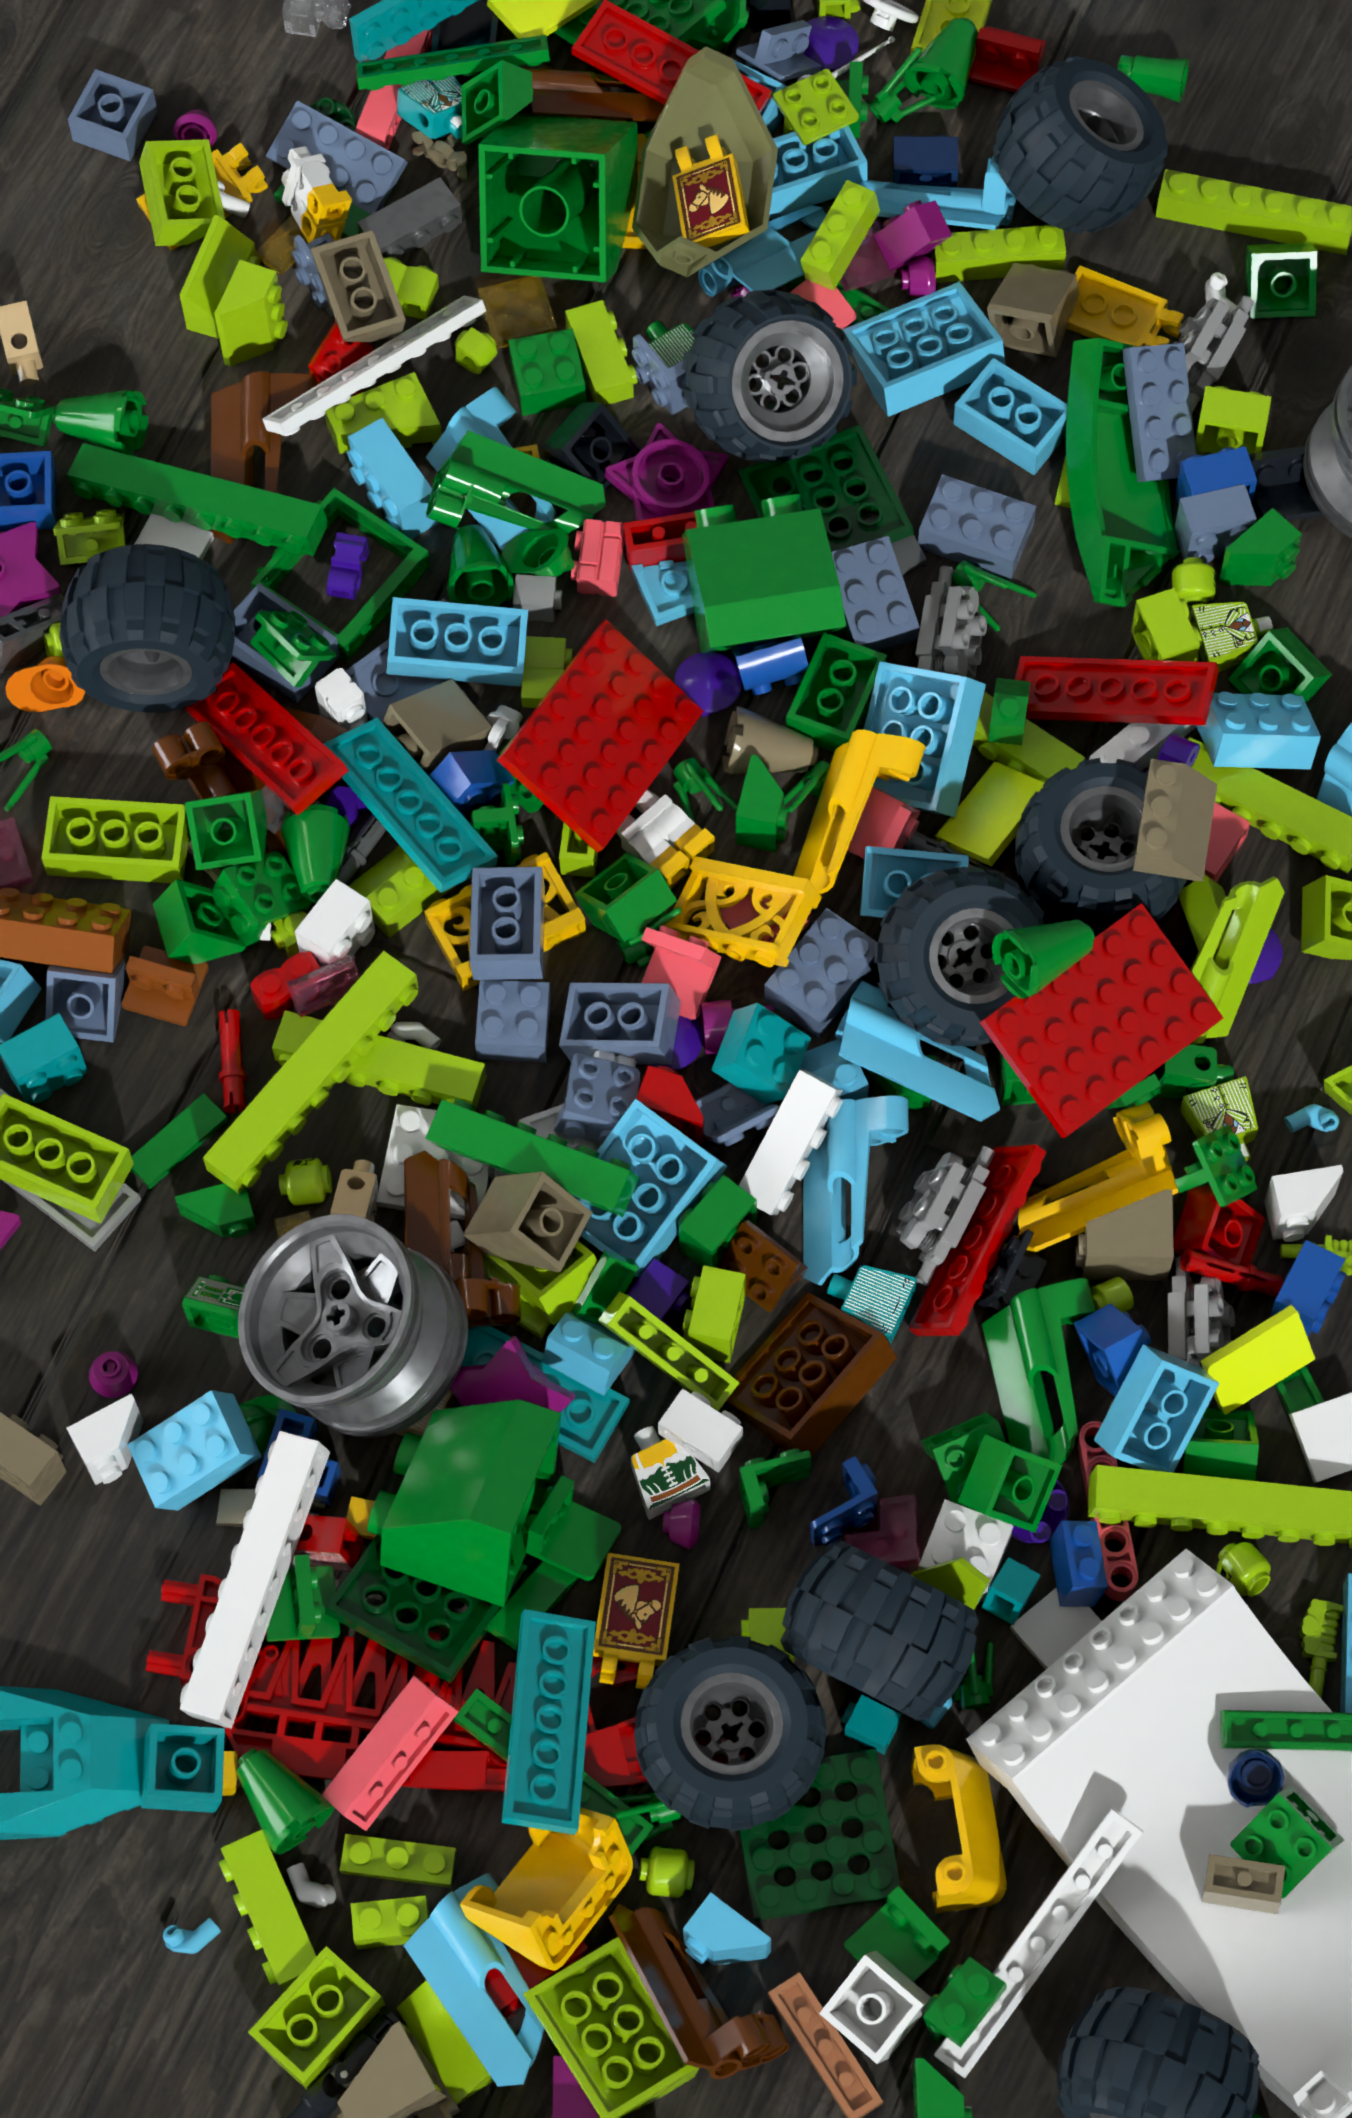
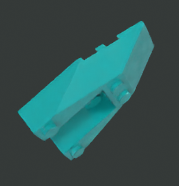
M0 1686V1731L21 1730L20 1792L0 1793V1840L61 1837L66 1835L68 1831L87 1824L92 1825L104 1820L107 1816L141 1806L145 1734L151 1723L170 1725V1721L165 1718L62 1690Z

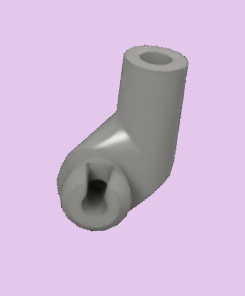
M304 1863L293 1865L287 1869L296 1897L301 1903L315 1908H324L334 1903L336 1900L335 1888L330 1884L322 1885L310 1881Z

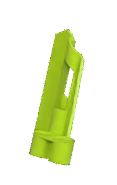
M1273 876L1262 883L1255 881L1239 883L1230 890L1228 897L1223 899L1190 971L1224 1018L1194 1040L1192 1044H1202L1206 1038L1228 1036L1284 895V890L1278 878ZM1232 910H1234L1227 931L1225 933V936L1223 938V941L1221 943V946L1214 961V954L1216 952V949L1226 927L1227 921L1229 920Z

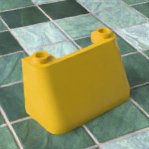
M934 1744L914 1747L911 1762L913 1785L922 1784L928 1787L933 1792L935 1801L953 1798L963 1853L946 1857L937 1866L935 1875L937 1891L932 1893L935 1914L991 1906L998 1903L1006 1892L1007 1881L988 1772L979 1765L976 1757L951 1748Z
M580 1807L579 1828L575 1835L528 1827L533 1844L497 1890L493 1892L490 1887L479 1884L473 1887L460 1903L465 1917L470 1922L538 1966L553 1971L560 1969L625 1886L633 1870L632 1856L616 1819Z

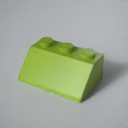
M209 139L145 142L139 165L155 245H188L205 237L214 215L225 219Z
M214 215L181 290L180 300L187 330L219 339L214 313L239 260L259 265L260 258L257 257L254 242L218 215Z
M239 260L214 313L225 365L231 367L272 351L278 339L284 338L288 321L285 320L284 316L285 304L281 300L282 287L278 283L277 271Z
M398 846L348 886L370 900L373 921L388 938H391L425 911L433 902L440 899L453 888L451 887L440 893L401 846Z
M326 1946L248 2033L281 2067L307 2090L319 2075L344 2052L356 2034L363 2030L379 2013V2009L385 2006V2002L378 1992Z
M427 1980L396 2008L407 2027L412 2030L422 2051L457 2105L494 2081Z

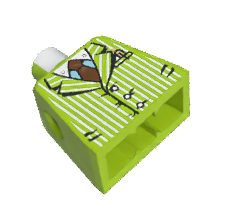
M1244 602L1197 604L1191 607L1189 622L1192 627H1197L1202 639V646L1199 647L1198 651L1201 662H1217L1219 672L1241 664L1259 643L1258 638L1264 637L1269 630H1273L1272 621L1269 616L1251 619L1248 606Z
M1246 1076L1183 1096L1180 1107L1181 1113L1198 1139L1226 1125H1230L1233 1133L1240 1140L1241 1151L1245 1161L1250 1160L1251 1156L1246 1143L1255 1140L1258 1125Z

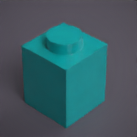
M1008 1557L991 1584L981 1608L1014 1625L1030 1600L1041 1575L1026 1565L1020 1564Z
M861 1694L857 1704L850 1702L841 1721L846 1724L844 1736L871 1749H876L877 1752L885 1755L900 1724L902 1714Z

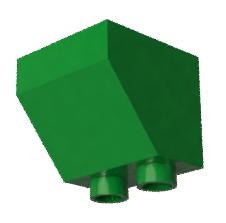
M517 113L508 121L498 126L478 144L481 272L607 282L618 268L637 190V122Z
M801 494L761 500L763 517L744 521H737L734 505L717 506L694 511L697 528L685 530L682 538L701 653L729 650L742 643L797 634L804 638L822 635L824 632L827 634L834 633L846 627L840 584L821 510L819 508L803 511Z
M518 1399L434 1410L423 1436L407 1431L399 1446L393 1468L394 1473L405 1476L397 1495L384 1490L379 1492L368 1521L367 1531L381 1536L380 1566L504 1607L526 1555L528 1534L524 1532L526 1523L533 1512L539 1513L542 1508L541 1501L545 1491L549 1486L553 1487L562 1413Z

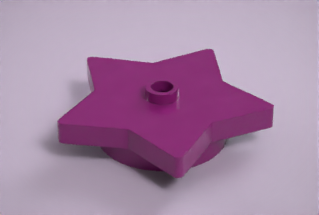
M657 423L645 447L638 455L606 467L604 477L633 501L636 521L694 512L715 507L711 489L725 468L728 455L698 450L694 446L678 440L661 423Z
M34 521L0 533V617L27 607L32 602L61 593L59 583L37 560L38 527Z
M512 1336L488 1364L461 1366L450 1388L462 1407L520 1399L561 1412L576 1397L573 1392L549 1381L538 1367L530 1363L516 1336Z

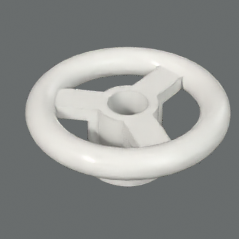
M863 0L875 8L870 22L885 30L892 32L897 18L909 23H916L919 20L915 12L895 1Z

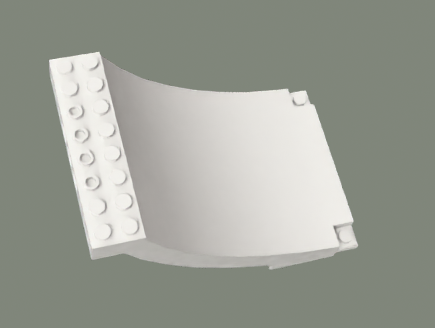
M1185 1549L966 1740L979 1765L1008 1789L1033 1824L1068 1867L1111 1808L1141 1828L1143 1833L1095 1900L1187 2003L1219 2017L1249 2039L1259 2055L1258 2060L1260 2062L1257 2069L1260 2072V2082L1301 2118H1346L1352 2112V1752L1266 1750L1281 1763L1285 1775L1282 1790L1291 1785L1333 1827L1344 1841L1332 1853L1326 1856L1285 1898H1281L1278 1914L1202 1902L1209 1854L1242 1859L1230 1846V1842L1265 1807H1244L1229 1792L1226 1781L1229 1763L1240 1752L1250 1749H1221L1220 1711H1332L1270 1637L1238 1594L1234 1585L1189 1550Z

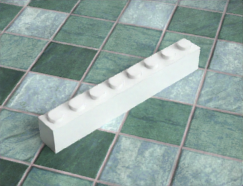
M279 1431L276 1441H273L268 1451L269 1462L264 1475H261L257 1481L255 1489L256 1498L252 1509H249L244 1517V1531L239 1544H236L232 1550L229 1573L219 1586V1600L216 1609L206 1622V1636L203 1645L195 1653L193 1659L194 1670L189 1683L185 1684L180 1695L181 1706L179 1709L192 1718L232 1729L330 1451L319 1441Z

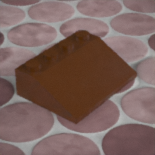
M808 1292L733 1377L740 1383L724 1404L782 1450L800 1449L801 1452L809 1450L812 1457L897 1359V1356L882 1332Z

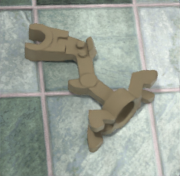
M494 129L483 135L482 138L487 137ZM421 131L412 133V139L417 144L423 143V145L412 150L413 155L420 156L424 154L436 166L457 171V176L461 180H467V155L465 151L454 152V149L462 139H457L452 133H449L450 135L444 142L437 140L433 143L432 139Z

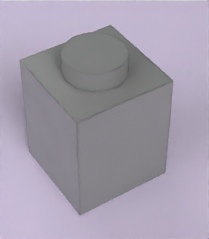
M516 574L513 608L528 610V621L554 622L555 610L562 609L563 590H557L556 577Z

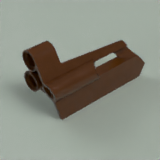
M545 64L538 66L521 65V68L532 72L533 101L518 113L657 122L665 106L641 92L603 91L600 86L632 88L610 75L595 74L588 71L555 70L553 65Z
M258 371L246 375L242 382L211 393V476L254 487V445H257L265 452V490L277 493L282 435L267 431L262 419L317 386V377L301 373L270 374L266 371ZM210 530L214 537L228 544L237 539L223 532Z
M210 722L196 723L189 727L181 737L171 734L164 736L154 743L152 751L166 778L169 780L187 779L199 799L262 789L268 822L265 854L273 851L280 852L294 872L281 835V823L285 814L277 798L245 766L228 759L230 752L222 747Z
M425 1150L404 1160L405 1247L423 1254L442 1267L451 1276L459 1288L467 1311L468 1329L472 1328V1326H502L519 1322L521 1320L520 1286L498 1282V1278L493 1277L485 1280L483 1252L466 1237L463 1249L456 1253L451 1252L450 1189L456 1191L464 1200L466 1230L478 1209L475 1184L469 1181L467 1174L457 1164L447 1159H440L438 1161Z
M620 1903L613 1908L609 1919L684 2064L707 2069L713 2079H725L733 2076L738 2071L769 2062L781 2056L790 2048V2044L774 2015L759 2011L756 2014H749L742 2018H739L737 2015L731 2020L728 2019L691 1956L685 1951L686 1948L674 1928H671L666 1917L660 1911L649 1907L632 1911Z

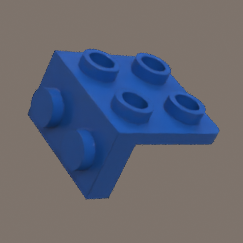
M856 1456L843 1463L842 1484L852 1499L811 1523V1541L814 1546H818L821 1543L824 1546H828L830 1543L838 1541L843 1536L842 1532L853 1525L855 1528L863 1527L874 1519L873 1514L877 1512L878 1492L873 1485L876 1483V1479L870 1467L866 1463L861 1465Z

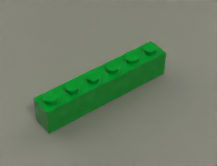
M455 1098L454 1103L441 1100L425 1137L435 1146L510 1175L544 1172L578 1201L620 1217L624 1216L639 1180V1177L630 1171V1164L616 1158H611L610 1163L598 1159L600 1153L584 1146H580L578 1151L567 1147L568 1141L552 1134H548L547 1139L535 1135L537 1132L535 1128L521 1122H517L516 1127L504 1123L505 1117L486 1110L485 1115L473 1111L474 1105Z

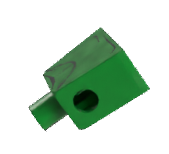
M1189 1044L1151 1073H1155L1161 1084L1160 1087L1152 1091L1153 1098H1183V1096L1213 1087L1214 1085L1232 1081L1234 1078L1233 1065L1217 1064V1051L1215 1048Z

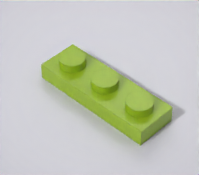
M345 1834L340 1873L451 1888L457 1850L453 1847Z

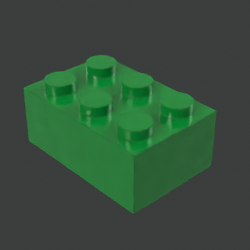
M824 632L786 716V727L812 738L813 745L835 752V749L849 742L853 731L861 730L867 717L879 661L886 662L887 655Z

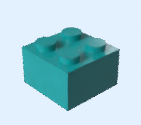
M759 1003L734 1010L711 1071L764 1105L782 1100L787 1095L798 1074L811 1037Z
M60 1013L0 1044V1056L7 1073L27 1104L39 1103L48 1099L53 1091L64 1085L71 1086L76 1084L83 1078V1075L88 1073L80 1048Z
M151 1723L144 1738L141 1808L215 1813L222 1802L225 1728Z

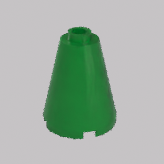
M967 18L952 19L919 54L904 75L905 85L915 97L918 98L920 94L926 98L932 95L937 96L936 101L928 104L932 107L944 110L955 109L964 99L979 33L971 20Z
M136 390L65 398L60 400L52 413L53 423L56 424L60 432L99 447L132 456L135 455L132 453L134 450L142 448L148 428V415H142V405H147L146 399L141 392Z
M466 525L458 529L453 540L447 586L450 602L500 607V604L506 599L509 602L515 589L513 576L486 531L478 525Z
M322 804L309 805L298 816L294 814L290 817L289 812L281 823V835L301 894L304 898L315 903L320 900L335 879H339L350 832L349 821L346 815L343 818L338 814V809L332 806Z
M1081 920L1009 929L994 937L992 944L993 960L995 966L1001 964L1005 975L1000 976L1006 988L1019 999H1024L1036 995L1089 954L1093 949L1095 937L1091 927L1084 924Z
M253 1748L238 1760L240 1766L236 1770L237 1776L269 1847L275 1854L276 1852L278 1855L283 1854L308 1838L306 1833L314 1826L319 1829L335 1810L318 1791L266 1749L257 1751L256 1748Z

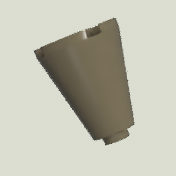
M736 706V711L732 712L724 745L727 746L729 757L722 756V771L726 774H747L752 754L759 756L770 773L807 772L809 766L814 767L816 764L818 747L813 746L812 738L744 707Z

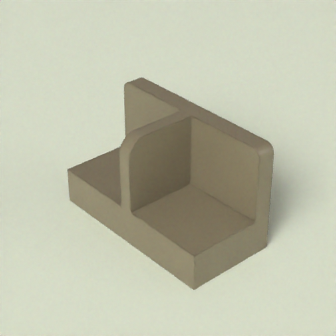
M1209 1854L1202 1902L1278 1914L1281 1905L1285 1866Z

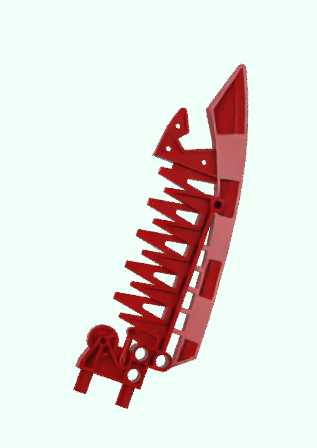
M201 1574L199 1584L164 1580L161 1589V1601L191 1605L194 1608L184 1655L150 1650L146 1660V1672L178 1676L183 1687L186 1683H189L194 1670L193 1659L195 1653L202 1647L206 1636V1622L209 1616L214 1613L219 1600L218 1590L222 1582L220 1578ZM429 1632L428 1635L431 1639L441 1641L440 1633ZM346 1636L334 1667L333 1638L311 1639L301 1668L300 1640L286 1641L281 1655L276 1646L268 1645L259 1650L257 1656L259 1660L252 1670L240 1704V1711L236 1715L232 1729L222 1728H225V1733L234 1751L238 1754V1759L253 1748H256L257 1751L266 1749L299 1777L333 1780L360 1746L362 1734L368 1735L408 1684V1660L396 1654L387 1677V1648L369 1639L354 1677V1637ZM483 1640L464 1693L463 1666L451 1684L444 1680L441 1687V1678L416 1665L413 1676L424 1684H429L432 1690L437 1692L444 1698L443 1700L452 1705L457 1711L462 1708L473 1692L478 1689L512 1715L516 1663H508L495 1697V1642ZM593 1656L591 1678L599 1671L601 1672L602 1657ZM618 1660L617 1666L623 1663L626 1665V1668L624 1670L616 1668L613 1686L618 1687L637 1681L639 1663ZM316 1666L321 1667L320 1701L302 1698L312 1671ZM374 1675L375 1709L356 1707L367 1677ZM589 1705L583 1771L604 1788L647 1783L648 1780L646 1777H643L637 1759L634 1736L636 1717L596 1731ZM249 1716L279 1721L276 1734L241 1728L247 1724ZM452 1720L401 1787L504 1792L507 1762ZM289 1724L314 1726L313 1739L287 1736ZM333 1729L351 1732L350 1743L324 1741L325 1730ZM699 1733L695 1737L697 1742L703 1746L711 1742L710 1736L706 1733ZM723 1737L722 1740L720 1741L719 1745H720L722 1742H726L728 1739H726V1738ZM434 1746H440V1747H446V1748H452V1749H459V1750H465V1751H433V1750H434ZM746 1750L739 1754V1758L742 1761H745L747 1758ZM723 1754L715 1755L712 1760L719 1763H728L727 1757Z

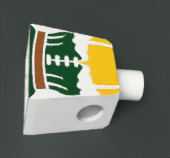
M653 1426L646 1427L634 1435L641 1451L631 1456V1467L649 1520L663 1514L664 1511L671 1510L672 1504L693 1499L710 1490V1478L696 1459L669 1440L664 1439L661 1441Z

